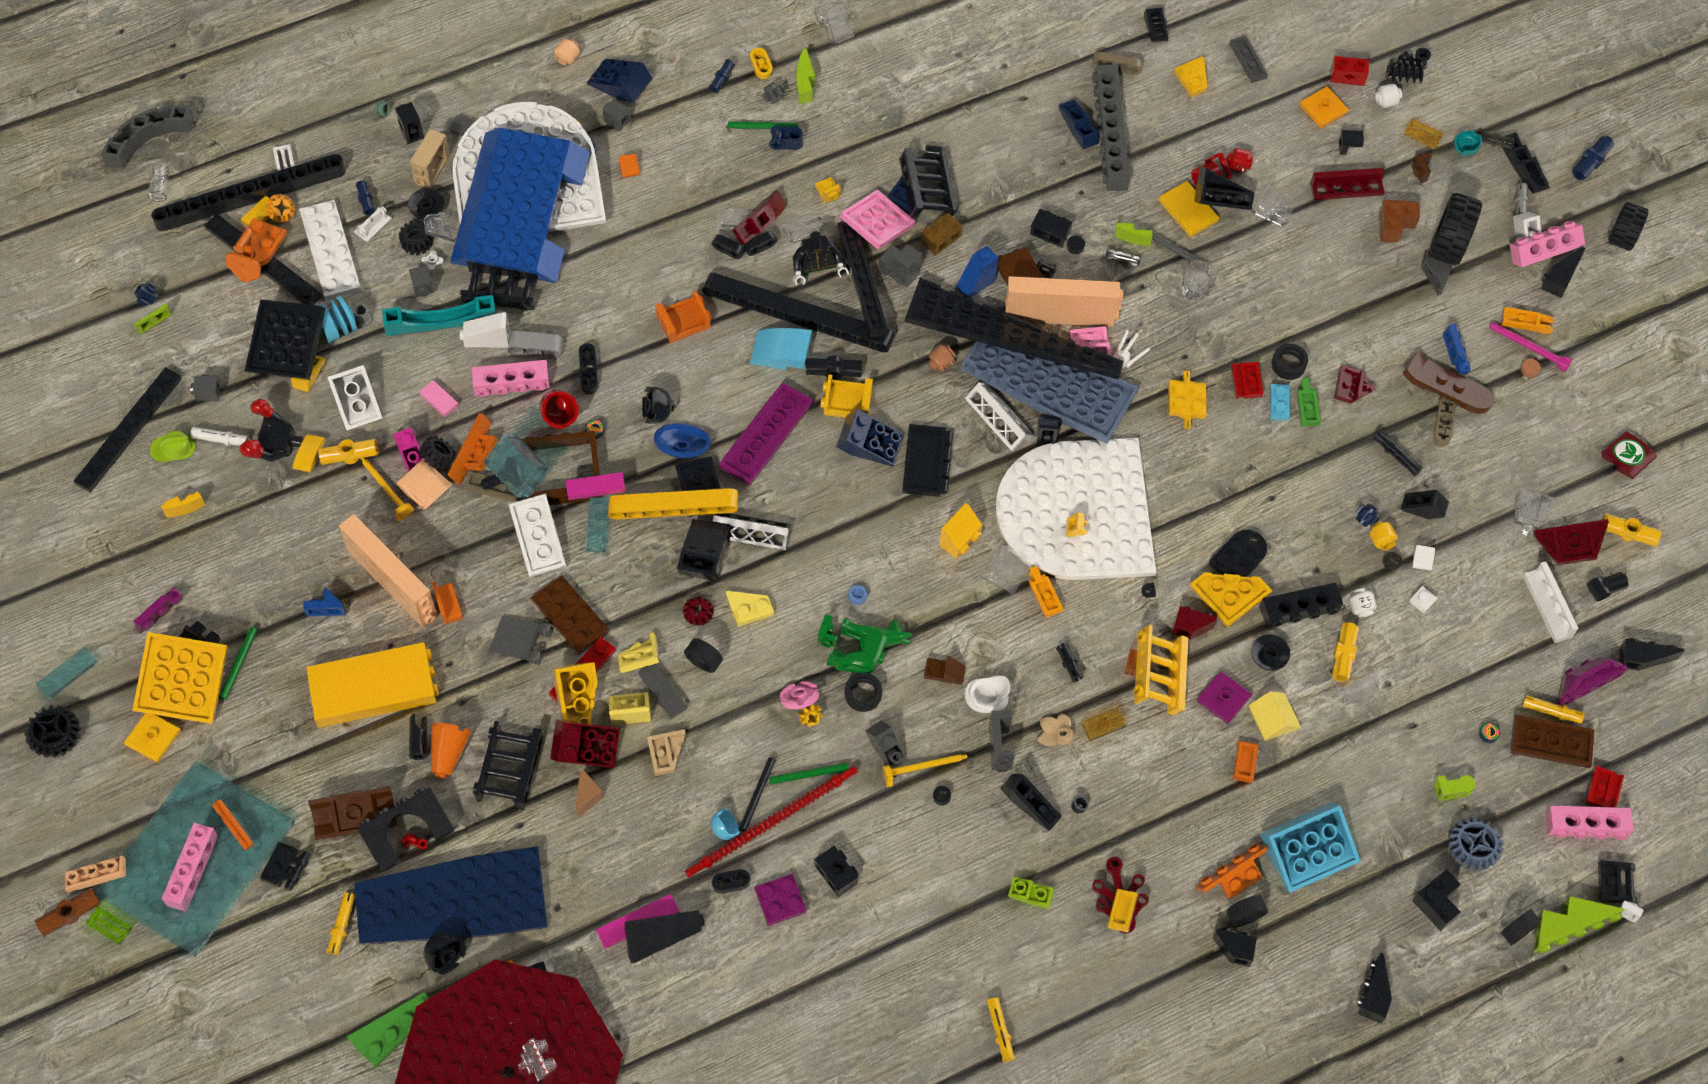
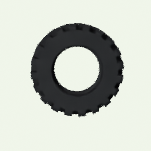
M1453 193L1431 244L1429 255L1432 258L1454 266L1460 264L1482 210L1483 204L1480 200L1460 193Z

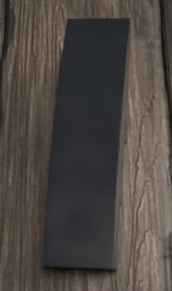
M1517 132L1500 137L1499 142L1507 158L1521 180L1528 185V189L1533 194L1549 189V184L1536 157L1532 158L1526 144L1522 145Z

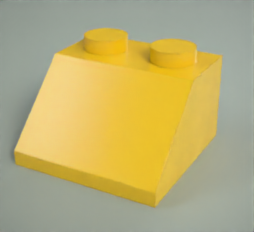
M967 503L941 528L939 546L956 559L961 554L965 555L973 541L977 542L982 536V523Z

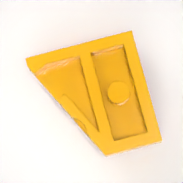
M1203 56L1174 69V74L1191 97L1207 91L1208 86Z

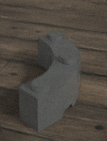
M169 105L168 108L158 110L153 108L127 120L118 128L115 135L108 139L103 148L101 156L105 166L123 169L130 155L141 144L156 136L172 132L190 133L194 120L191 107Z

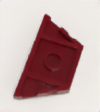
M1605 519L1533 530V536L1557 565L1597 560L1609 521Z

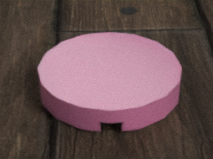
M801 681L799 682L800 685H788L780 693L781 704L787 709H802L812 705L819 698V690L816 684Z

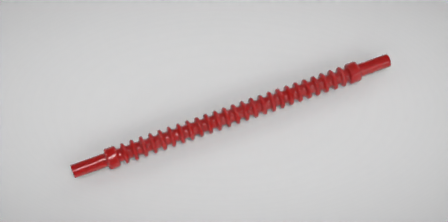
M852 766L838 776H832L830 781L826 780L825 784L821 783V787L816 786V790L812 789L811 793L807 792L806 796L802 795L801 799L797 798L796 802L792 801V805L788 804L787 808L783 807L782 811L778 810L777 814L773 813L772 817L768 816V820L763 819V823L758 822V826L754 825L753 829L749 828L748 832L744 831L743 835L739 834V838L734 837V841L729 840V844L724 843V847L720 846L719 850L715 849V852H710L709 856H703L700 862L684 871L686 876L689 878L705 867L707 869L713 866V862L717 863L718 859L722 860L723 856L727 857V853L732 854V850L737 851V847L742 848V844L746 845L747 841L751 842L752 838L756 839V835L761 836V832L766 833V829L771 830V826L775 827L776 823L780 824L781 820L785 821V817L790 818V814L795 815V811L800 812V808L804 809L805 805L809 806L810 802L814 803V799L819 800V796L824 797V793L828 794L829 790H834V787H840L843 781L858 773V770L855 766Z

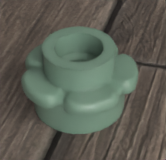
M384 100L378 101L374 107L376 115L380 118L388 116L390 113L389 103Z

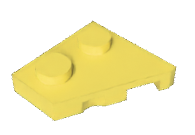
M733 591L725 592L737 627L774 616V610L767 595Z
M654 632L649 634L650 639L640 644L638 641L631 648L618 654L621 673L659 663L657 638Z

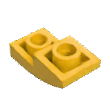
M307 434L298 449L293 469L311 472L318 462L319 449L325 445V438Z
M197 491L194 494H189L182 501L177 496L173 499H168L160 507L166 517H176L196 511L205 506V503Z

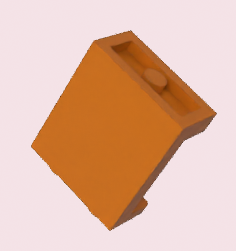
M697 291L692 292L693 296L670 306L664 307L662 303L655 305L656 316L670 343L711 328L710 321L712 320V315L709 310L705 309L704 299L701 295H698Z

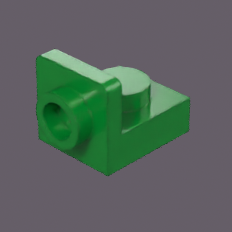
M824 615L818 633V643L827 648H836L838 643V637L832 635L835 624H832V616Z

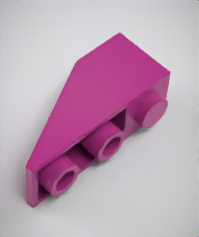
M411 427L392 435L408 472L423 459L420 456L421 454H419V445Z

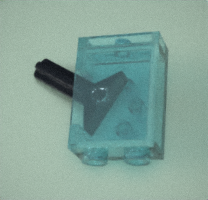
M503 433L484 460V463L494 475L482 479L480 485L484 490L504 483L517 498L529 497L533 494L536 485L544 479L545 473L549 468L515 433Z

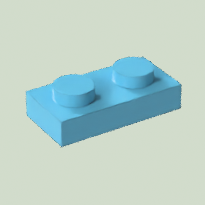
M1271 384L1270 420L1289 421L1290 385Z

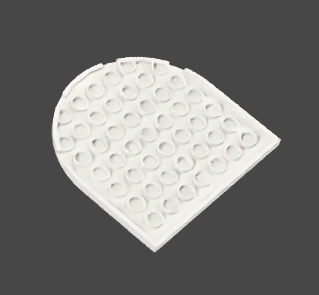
M537 102L511 103L495 108L493 112L484 117L481 116L462 136L453 160V180L459 223L462 220L485 132L497 128L570 140L590 152L582 186L565 183L562 177L548 232L606 223L593 144L582 128V125L568 113L554 106L540 105Z
M1138 438L1110 439L1108 444L1100 440L1050 443L1027 452L1007 470L999 485L996 498L997 525L1001 536L1004 537L1009 545V549L1030 568L1037 566L1040 573L1045 572L1054 575L1055 578L1067 580L1156 575ZM1077 512L1083 513L1084 520L1089 522L1088 525L1084 526L1088 533L1084 536L1076 535L1073 538L1066 536L1067 518Z

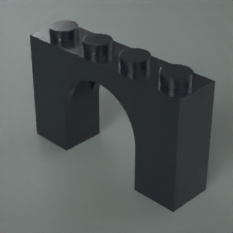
M422 787L414 792L415 796L409 799L404 797L397 801V806L389 810L387 807L377 813L378 817L372 820L367 818L359 823L358 832L382 873L400 863L387 836L389 826L396 818L407 814L418 816L426 823L436 842L454 832L452 824L430 787L427 789Z

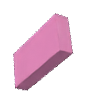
M434 380L419 391L420 395L444 417L459 407L458 402Z

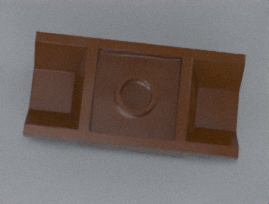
M390 786L375 789L369 788L308 800L313 818L315 840L359 833L357 828L360 827V822L367 818L372 820L378 817L377 813L387 807L389 810L395 807ZM397 818L389 827L397 826Z

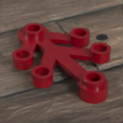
M1111 857L1106 863L1107 872L1112 874L1115 893L1106 888L1104 882L1100 879L1094 880L1092 884V890L1095 893H1100L1113 903L1117 889L1123 890L1120 874L1123 863L1118 857ZM1112 862H1117V863H1118V866H1117V867H1113V866L1111 865V863H1112ZM1136 874L1127 891L1136 892L1138 888L1144 885L1145 878L1140 874ZM1135 879H1140L1142 883L1137 884L1135 882ZM1095 884H1100L1102 888L1097 889L1095 887ZM1139 894L1137 897L1129 932H1119L1128 934L1135 929V917L1143 907L1147 906L1149 901L1146 894ZM1144 898L1146 902L1140 903L1138 899ZM1099 899L1095 905L1096 910L1110 917L1112 909L1108 907L1107 900ZM1104 903L1106 907L1100 908L1098 904Z

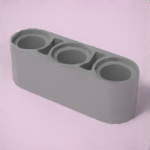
M513 331L510 333L507 351L518 356L556 359L561 356L563 338L556 334Z

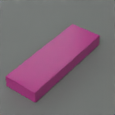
M623 472L566 480L568 500L625 492Z

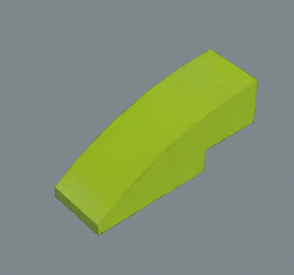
M807 48L802 50L797 65L796 86L799 104L813 101L812 87L815 86V73Z

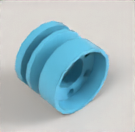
M341 296L336 297L338 306L331 299L329 300L331 309L328 310L326 308L321 333L328 344L340 339L338 332L340 329L346 336L349 335L347 326L353 333L357 331L353 312Z

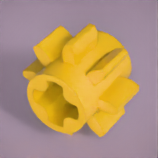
M812 704L800 709L797 714L801 717L799 719L801 724L806 723L809 728L816 724L819 725L820 718H823L820 706Z

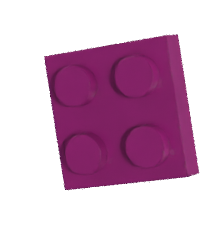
M793 874L754 887L767 926L807 913Z

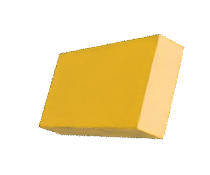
M267 196L262 198L241 218V222L247 227L253 218L266 222L270 218L266 211V203L269 198Z
M1117 889L1108 922V929L1129 932L1138 897L1137 892Z

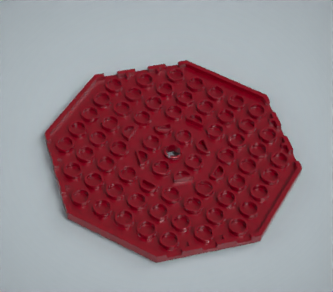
M494 959L416 1006L395 1084H616L623 1053L577 978ZM534 1039L548 1073H544L530 1040ZM512 1067L515 1070L512 1078H505L503 1076L505 1068Z

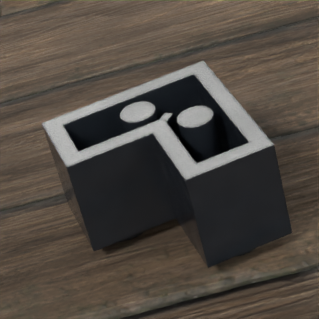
M1447 869L1419 891L1412 900L1440 932L1461 913L1449 900V897L1456 892L1461 884Z

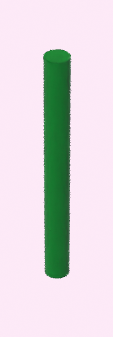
M728 121V128L771 129L774 126L798 127V123Z
M250 627L219 696L223 700H227L257 633L256 628Z
M848 763L771 776L769 777V782L772 785L843 772L849 769Z

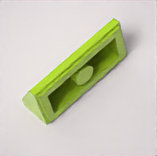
M164 304L134 323V327L140 335L172 315L168 305Z

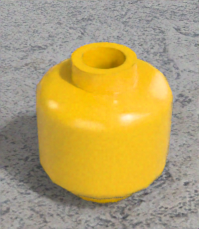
M1380 521L1375 523L1369 532V537L1377 549L1386 551L1396 545L1398 535L1393 526L1388 522Z

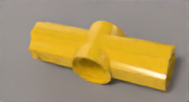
M346 439L337 446L319 449V458L322 465L342 461L346 464H354L359 458L379 454L376 439L360 442Z
M1607 513L1602 518V520L1608 519L1609 521L1606 531L1619 535L1624 541L1631 542L1635 540L1656 547L1661 538V530L1642 525L1635 518L1626 520Z
M1348 622L1341 625L1339 640L1337 641L1333 657L1335 662L1332 678L1336 681H1348L1350 678L1352 663L1357 652L1356 640L1359 627L1355 623Z

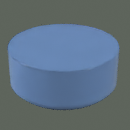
M861 585L852 586L848 591L849 601L853 605L864 604L867 600V590Z

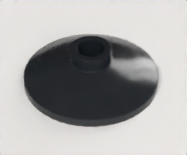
M420 189L410 196L408 208L416 218L432 219L442 212L444 198L441 193L434 189Z
M1266 634L1254 641L1251 647V656L1260 668L1276 671L1282 669L1288 663L1290 648L1281 637ZM1270 653L1273 657H1268L1266 654Z

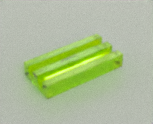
M97 906L95 913L90 915L91 918L87 919L85 924L120 946L133 928ZM102 914L103 916L107 917L111 921L123 927L125 931H121L117 927L113 926L109 922L99 917V915ZM95 920L119 934V939L94 924Z

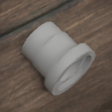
M359 304L354 308L355 323L361 327L368 326L372 322L373 317L367 306Z

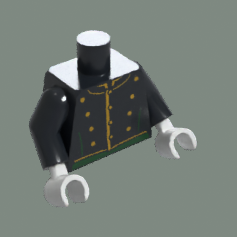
M817 231L810 233V238L803 239L801 246L798 247L793 255V269L796 272L793 282L797 285V279L801 278V283L805 284L806 280L801 275V271L802 274L836 268V264H838L837 273L840 277L842 269H845L848 275L849 271L843 265L844 259L840 248L833 241H828L827 236H821Z

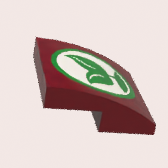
M1627 431L1602 452V458L1617 465V471L1631 479L1636 477L1657 458L1652 449Z

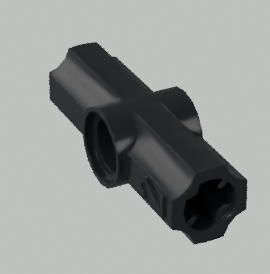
M836 355L828 356L827 359L807 358L806 375H822L828 378L829 374L832 375L833 380L840 379L842 376L861 377L862 360H843Z

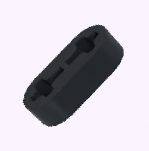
M767 231L750 239L744 244V248L749 256H753L774 246L778 239L773 231Z
M717 234L711 242L716 250L734 259H741L745 253V248L741 244L720 234Z
M744 869L718 873L712 879V888L719 894L744 890L750 885V875ZM742 875L743 878H747L744 880L743 884H740L739 881L734 880H738V876ZM719 879H722L723 882H727L724 883V887H720L719 884H717Z

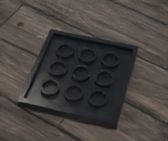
M260 299L244 371L310 381L326 308L316 305Z

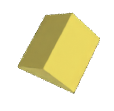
M1270 691L1248 706L1264 741L1301 728L1285 693Z
M648 692L609 696L611 725L651 722Z

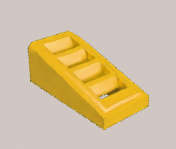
M315 355L314 364L316 365H313L310 381L291 378L292 387L309 392L326 362L325 358Z

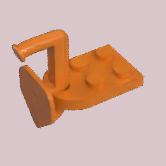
M253 218L236 245L233 246L236 253H227L226 266L242 282H249L261 276V266L271 261L287 236V230Z

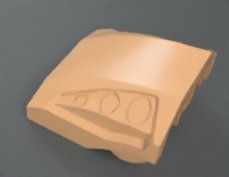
M425 458L396 483L423 510L430 506L452 485L434 466H429L430 463H426L424 461Z

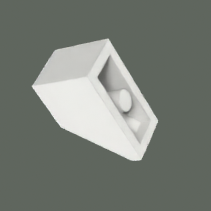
M1526 212L1513 216L1514 230L1517 238L1530 237L1535 232H1541L1540 215Z

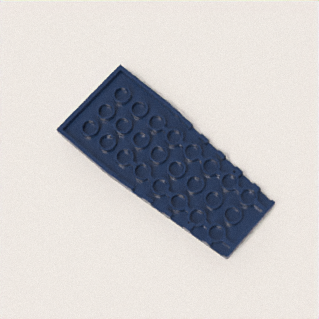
M538 846L470 856L364 880L354 884L359 942L361 945L366 943L385 944V942L397 941L400 943L413 940L427 941L433 935L442 931L452 932L462 939L548 928Z

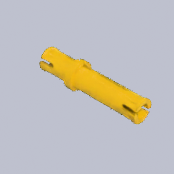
M1528 695L1525 696L1522 707L1558 717L1559 720L1563 721L1565 719L1580 725L1585 712L1567 708V705L1553 704Z
M343 893L334 928L330 931L331 938L326 949L328 954L332 953L335 946L333 955H339L342 941L346 938V927L356 899L352 893L349 901H347L349 893Z
M991 998L986 1002L996 1034L995 1042L999 1045L1002 1061L1009 1062L1015 1059L1011 1045L1012 1037L1008 1034L999 998ZM995 1012H997L1001 1026L998 1025ZM1001 1033H1003L1006 1047H1004Z

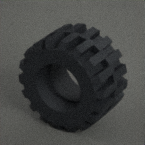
M1627 201L1623 205L1609 236V244L1631 251L1645 225L1649 214L1648 209Z

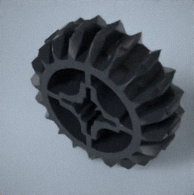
M50 705L48 710L42 707L41 713H34L35 718L29 717L31 724H25L27 731L24 732L26 743L39 756L43 754L44 757L48 758L51 754L53 758H56L57 753L64 756L63 751L67 749V751L71 752L70 746L77 744L74 739L80 738L78 733L81 731L80 722L74 712H70L66 707L62 708L57 705L54 708ZM65 722H67V731L64 734L62 730ZM40 729H42V738L38 741V734Z

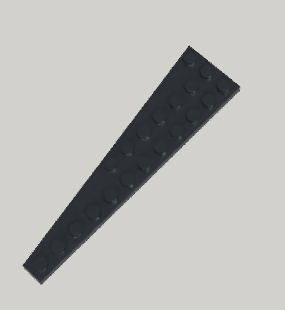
M921 277L905 317L906 323L1118 380L1124 363L1120 359L1096 351L1091 347L1077 345L1074 340L1060 338L1057 333L1043 331L1042 327L999 309H994L986 304L980 305L974 302L972 298H963L957 295L955 291H946L940 285Z

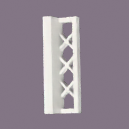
M979 382L966 396L967 402L1011 451H1014L1023 440H1030L1034 436L987 383ZM977 392L981 395V404H976L972 399ZM986 406L993 408V417L986 415ZM997 419H1002L1005 422V430H1000L997 427ZM1009 432H1014L1019 437L1013 444L1009 441Z
M1542 562L1537 570L1524 573L1523 578L1554 643L1572 638L1579 628L1547 562Z

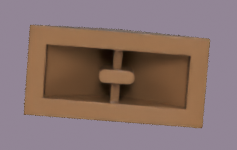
M581 770L576 801L578 816H582L603 799L602 790L585 771Z

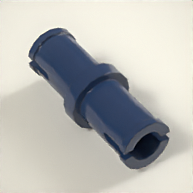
M726 59L721 69L715 73L716 77L709 85L712 92L718 93L724 82L728 81L729 74L735 67L733 61Z
M358 181L356 183L359 194L358 200L362 204L363 213L371 215L375 212L372 204V194L368 190L366 181Z

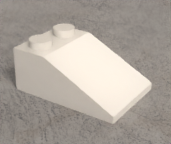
M364 365L327 377L346 430L382 419Z

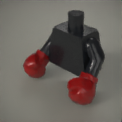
M258 399L251 403V412L263 416L258 440L244 441L239 447L240 453L245 457L261 458L269 462L289 457L292 447H300L304 437L295 436L293 425L276 413L266 400Z

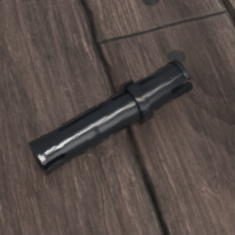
M1382 430L1374 436L1373 439L1385 449L1384 451L1387 454L1390 453L1414 477L1423 469L1422 466L1416 463L1397 445L1395 440L1392 441Z

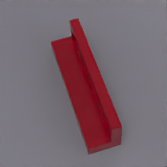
M1371 168L1313 172L1310 182L1314 200L1382 196L1385 193L1382 183L1385 174L1384 169ZM1370 184H1378L1379 190H1372L1368 186ZM1357 185L1362 189L1361 191H1354L1351 187ZM1341 187L1344 191L1338 193L1334 188ZM1317 188H1323L1327 192L1325 194H1318Z

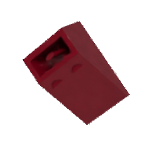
M556 719L550 759L564 763L614 768L620 728Z

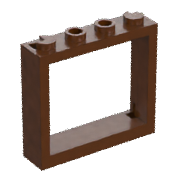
M585 430L579 433L566 432L561 435L548 434L543 437L519 439L525 499L546 494L549 505L603 499L601 495L568 500L567 488L530 492L527 451L591 444L594 476H599L600 470L595 431Z

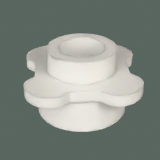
M431 251L428 256L422 258V263L426 264L429 270L438 269L444 262L443 258L439 257L436 251Z

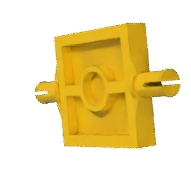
M1187 370L1183 371L1182 381L1169 380L1168 415L1183 418V428L1191 429V419H1205L1207 416L1206 383L1190 381L1191 372H1187Z

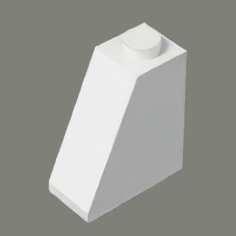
M506 312L466 321L463 323V329H460V340H463L464 347L508 348L510 329Z

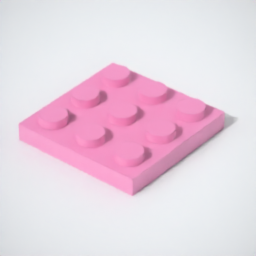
M878 189L841 212L840 215L843 221L878 250L913 228L916 223L914 219Z

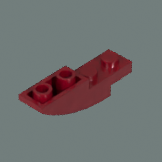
M775 190L756 206L749 216L732 229L741 245L746 244L756 234L762 233L783 212L787 203L778 190Z

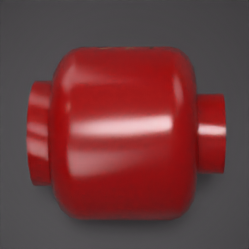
M1234 148L1232 153L1228 152L1226 160L1229 163L1230 170L1244 173L1247 169H1251L1253 156H1251L1249 150Z

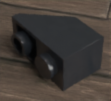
M1216 928L1213 940L1230 963L1250 967L1254 960L1257 937H1253L1247 932H1240L1239 934L1232 932L1228 928Z

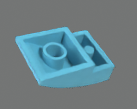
M771 328L757 331L750 364L784 370L787 369V366L805 369L812 330Z

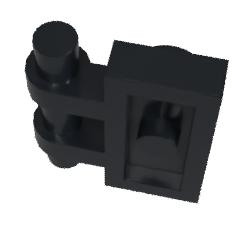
M278 842L260 879L277 887L281 886L283 880L287 881L284 888L292 891L294 885H297L300 880L299 875L303 868L305 869L308 865L307 860L310 854L303 851L300 857H296L298 853L297 848ZM291 865H295L292 873L288 874L287 872Z

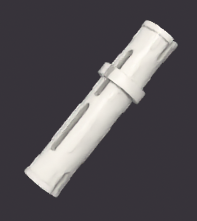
M194 426L191 429V438L224 443L226 446H240L244 441L249 440V436L234 434L232 431L221 432Z

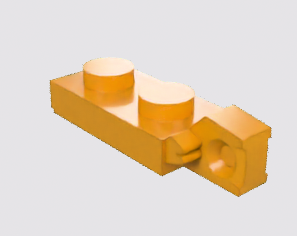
M1037 566L1029 568L1031 578L1029 586L1045 619L1062 613L1064 610L1049 577L1045 574L1041 575Z

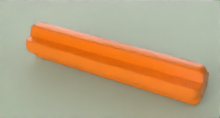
M221 799L212 804L213 808L243 849H250L254 845L253 841Z

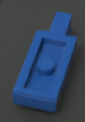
M1450 324L1442 335L1451 363L1455 365L1458 374H1468L1471 370L1470 362L1466 360V351L1460 340V332L1457 330L1456 324Z

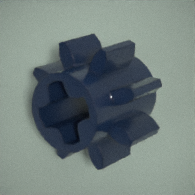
M149 282L147 284H139L134 292V295L138 298L136 302L143 306L145 304L148 305V303L150 305L153 304L158 297V293L155 290L156 286Z
M1369 503L1366 506L1360 505L1355 511L1358 514L1356 520L1365 527L1369 524L1372 526L1379 520L1377 517L1379 511Z

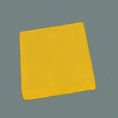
M1185 181L1159 196L1158 201L1191 238L1217 223L1219 217L1209 205L1194 202L1196 190L1188 181Z

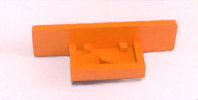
M483 413L478 414L448 472V476L458 485L462 483L468 470H484L498 442L495 436L486 435L491 422Z
M1258 843L1248 847V851L1236 855L1227 865L1218 867L1214 874L1203 877L1200 883L1195 886L1196 889L1207 892L1217 884H1220L1226 897L1229 899L1233 898L1262 878L1254 859L1268 851V847Z

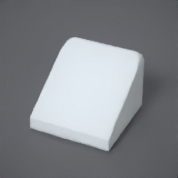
M1416 545L1413 551L1412 568L1431 571L1435 548Z

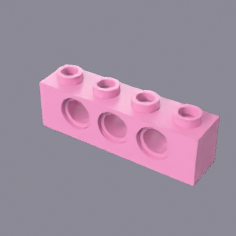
M1567 221L1562 226L1550 227L1548 231L1535 232L1530 237H1521L1516 239V242L1510 243L1512 262L1520 267L1585 246L1583 226L1574 221Z
M546 360L472 367L475 396L503 395L509 392L522 393L528 390L541 391L550 388Z
M1550 806L1545 812L1547 835H1552L1556 838L1575 836L1577 839L1586 837L1605 839L1607 837H1615L1616 840H1624L1634 831L1631 808ZM1566 820L1572 822L1573 826L1568 825ZM1586 821L1591 822L1593 827L1589 826ZM1606 821L1610 822L1613 825V827L1608 826L1606 824Z
M197 823L193 824L161 898L166 906L187 912L218 839V835L213 828Z

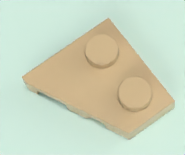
M685 729L647 737L655 776L675 772L685 738Z

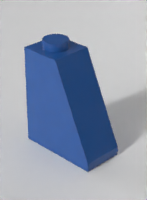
M988 246L972 255L956 285V289L965 298L973 297L996 280L998 257Z

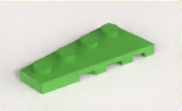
M423 992L347 1036V1039L376 1068L408 1038L416 1006L428 1000L429 997Z

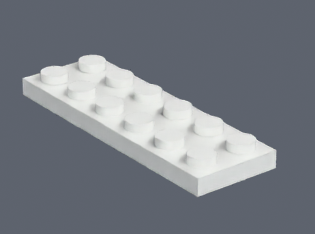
M335 200L300 208V214L325 300L361 291Z

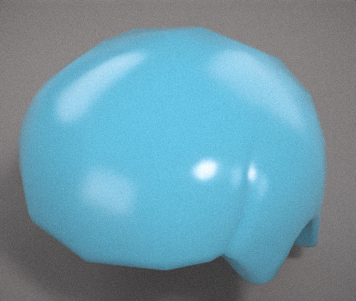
M725 808L713 814L711 817V829L719 839L730 840L739 834L737 821L728 809Z

